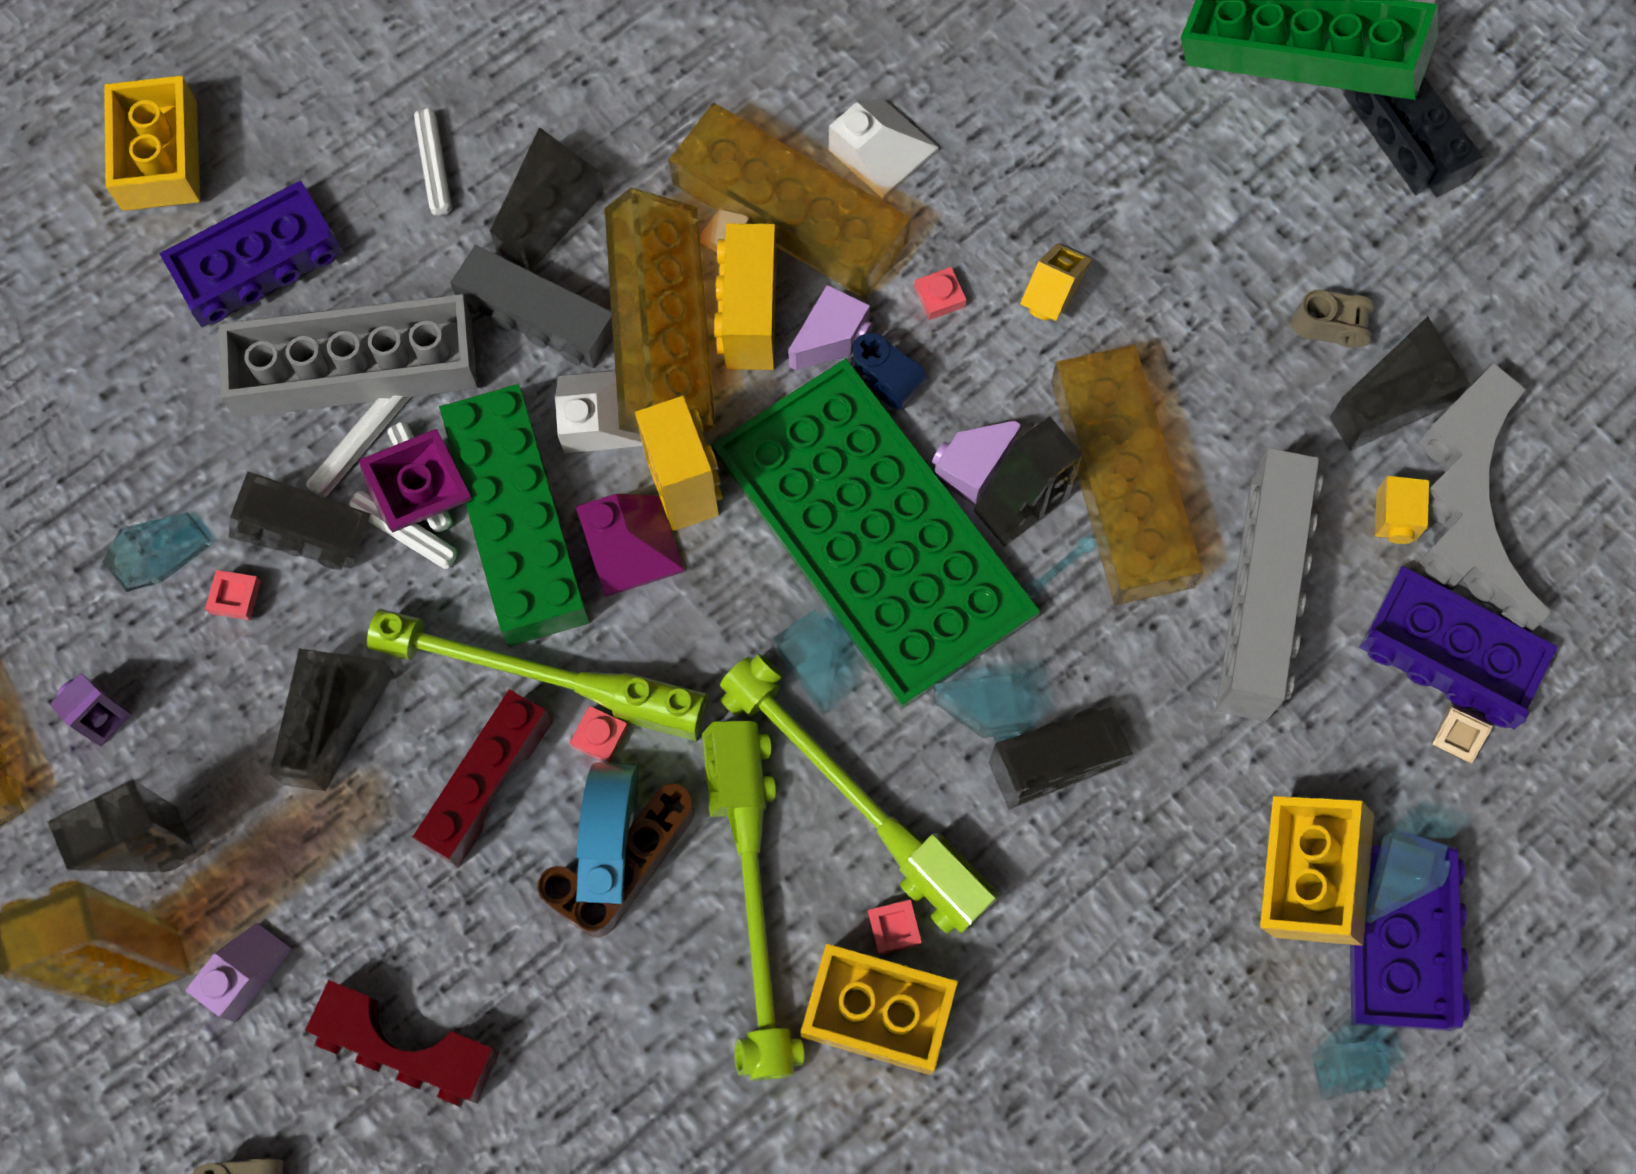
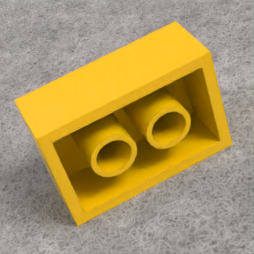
M183 75L104 84L106 189L120 209L127 211L200 202L197 100Z
M726 223L725 239H718L719 275L716 276V300H718V313L715 312L714 317L717 355H724L726 369L774 370L777 273L775 224Z
M680 396L634 412L646 462L672 532L719 516L717 501L722 500L723 497L719 487L721 483L717 473L718 465L711 446H706L702 433L704 428L696 407L688 409L684 396Z
M1273 796L1260 928L1269 935L1280 939L1363 946L1374 813L1363 801Z
M826 944L801 1029V1038L932 1075L935 1070L958 981Z

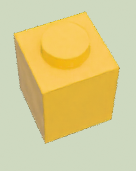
M1387 476L1376 490L1374 537L1388 538L1389 542L1395 544H1408L1416 541L1428 528L1429 480Z

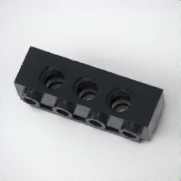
M1425 76L1423 77L1416 100L1345 90L1343 96L1415 196L1422 193L1426 185H1428L1437 198L1469 182L1483 159L1482 154ZM1405 114H1407L1408 118L1410 119L1411 126L1408 123ZM1427 144L1430 146L1433 156L1430 154Z

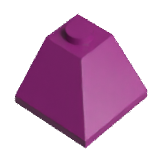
M437 429L358 460L364 483L380 516L392 533L471 501V496Z
M613 494L576 506L605 597L685 572L660 496Z

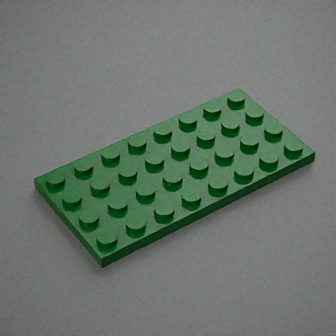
M846 358L711 444L717 458L901 709L1039 616L1040 610Z

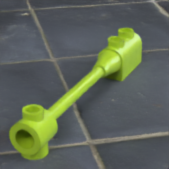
M381 608L374 614L368 630L367 647L370 650L389 654L398 659L412 660L418 649L573 689L575 693L612 710L614 717L623 722L693 741L698 740L709 703L707 693L626 672L622 674L576 673L423 633L422 619Z
M758 653L753 659L748 656L738 662L724 676L720 683V687L726 692L720 699L723 705L737 717L744 711L749 717L762 711L876 827V832L899 865V871L905 876L899 883L905 893L916 902L925 897L936 908L930 917L945 933L950 934L956 929L960 934H963L992 906L1001 894L941 833L932 834L926 841H923L893 816L889 817L774 699L780 689L777 682L783 675L766 657Z
M712 722L702 733L710 817L728 816L738 855L741 856L758 1031L746 1033L745 1038L736 1040L734 1047L735 1066L739 1076L749 1075L750 1081L791 1077L795 1075L794 1066L803 1065L804 1048L800 1038L791 1039L790 1029H776L758 858L761 849L763 816L766 810V802L774 801L776 792L773 776H763L761 761L770 758L771 741L768 734L758 733V724L756 722Z

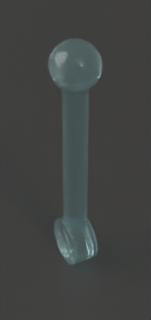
M1090 537L1081 538L1078 542V547L1039 580L1029 581L1025 587L1027 595L1030 598L1039 597L1045 584L1082 553H1089L1094 549L1093 539Z

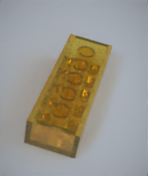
M714 102L668 160L673 185L717 211L721 209L745 215L751 219V224H775V239L778 248L867 300L909 242L910 217Z
M630 187L604 208L619 430L639 434L634 412L684 396L688 409L696 407L704 428V432H702L704 434L716 427L698 209L696 206Z
M1136 345L1056 361L1051 384L1114 606L1195 588L1203 574V569Z
M79 880L58 883L49 888L50 894L35 900L22 898L10 901L0 907L1 977L107 1008L192 975L177 925Z

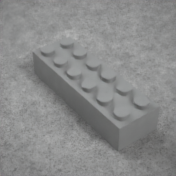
M463 294L218 324L221 399L235 419L373 402L379 398L389 399L392 396H403L405 398L478 388L472 316Z
M1268 448L1251 478L1215 712L1266 722L1275 710L1281 709L1284 699L1289 700L1292 695L1295 675L1288 673L1290 658H1296L1300 645V633L1294 632L1296 617H1302L1306 603V592L1300 591L1302 577L1306 578L1308 576L1312 561V553L1306 552L1307 538L1313 537L1318 518L1317 513L1311 512L1313 498L1318 499L1323 483V474L1317 473L1319 461L1317 457Z

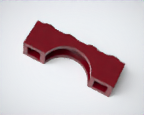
M509 689L412 838L425 849L459 868L483 832L485 817L497 792L512 771L521 762L531 757L551 726L552 721L546 710Z
M328 980L304 1030L318 1036L314 1043L315 1046L336 1055L340 1054L342 1047L358 1053L354 1061L355 1063L376 1072H380L383 1065L399 1071L395 1080L419 1090L424 1082L440 1088L436 1096L437 1098L458 1107H462L465 1099L478 1103L500 1053L493 1048L452 1031L439 1043L425 1050L401 1051L387 1040L381 1029L379 1001L331 980Z

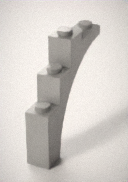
M1493 363L1430 427L1419 442L1434 461L1443 463L1449 468L1430 487L1428 515L1436 522L1444 523L1449 530L1426 553L1419 563L1425 568L1427 575L1433 581L1445 585L1450 590L1462 579L1476 598L1492 605L1501 613L1502 618L1532 632L1549 616L1551 611L1527 587L1510 562L1496 531L1489 499V468L1495 440L1508 412L1526 389Z

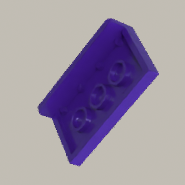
M300 180L159 254L188 304L189 310L201 328L208 324L222 321L229 313L244 305L258 302L265 294L280 286L294 283L301 275L317 267H324L330 264L337 256L343 254V251Z
M1402 566L1396 573L1358 648L1368 652L1369 658L1385 666L1393 665L1406 672L1407 677L1414 683L1426 687L1432 686L1444 692L1446 698L1452 703L1461 707H1472L1485 714V718L1490 723L1501 728L1516 729L1527 720L1529 715L1527 709L1558 646Z
M1372 845L1363 946L1350 945L1351 1025L1453 1031L1462 1028L1464 1021L1468 1019L1470 1002L1467 993H1463L1462 975L1466 974L1468 968V954L1466 948L1461 947V930L1466 925V907L1464 903H1460L1459 885H1462L1464 882L1465 866L1464 861L1458 858L1457 847L1446 846L1441 850Z

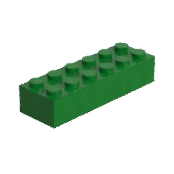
M1195 0L1180 38L1187 66L1416 100L1439 36L1438 4L1409 0Z
M512 385L439 406L455 466L471 496V501L466 502V507L500 631L508 646L512 647L589 624V618L520 385Z

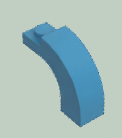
M595 762L589 770L583 794L576 858H579L576 901L623 903L627 837L632 811L637 808L639 764Z

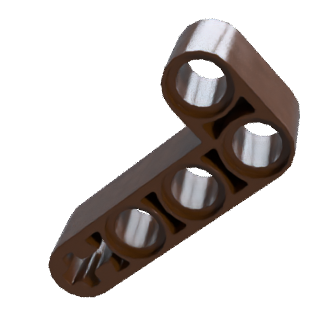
M678 784L662 786L628 829L625 869L633 872V879L624 888L622 904L576 901L578 875L563 866H553L541 874L537 885L539 896L553 911L591 937L608 935L691 824L695 808L689 792ZM680 800L683 811L680 813L672 811L668 815L665 804L667 802L676 804ZM654 818H657V820L659 821V823L653 821V819H654ZM664 820L669 829L668 832H665L660 825ZM653 833L659 837V844L653 851L641 852L637 849V842L642 835ZM560 879L570 881L571 889L565 898H550V888L555 881ZM601 904L606 907V916L601 923L597 925L585 923L584 914L590 906Z

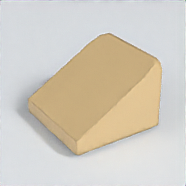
M719 209L698 236L697 241L717 252L718 239H725L726 223L751 224V219L742 214Z
M1450 701L1434 736L1432 745L1469 763H1473L1493 727L1492 723L1484 716Z

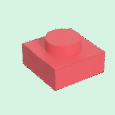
M952 267L914 281V289L929 320L966 307V297Z
M216 570L205 610L212 615L251 621L261 581L257 576Z
M588 706L569 744L580 752L602 762L610 763L628 729V725L626 722Z
M911 899L868 910L867 913L878 956L922 944Z

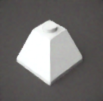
M884 99L856 102L829 125V151L882 199L886 198L938 152V147Z
M639 369L558 376L555 394L557 435L564 454L642 446L634 413L642 410Z

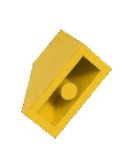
M1056 243L1038 261L1020 305L1029 308V313L1036 318L1046 321L1051 319L1057 321L1066 311L1093 259Z

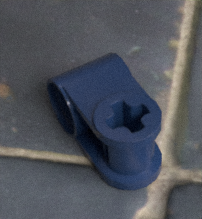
M877 333L862 334L854 342L851 366L864 383L891 407L901 409L928 379L925 370L911 357L904 355Z

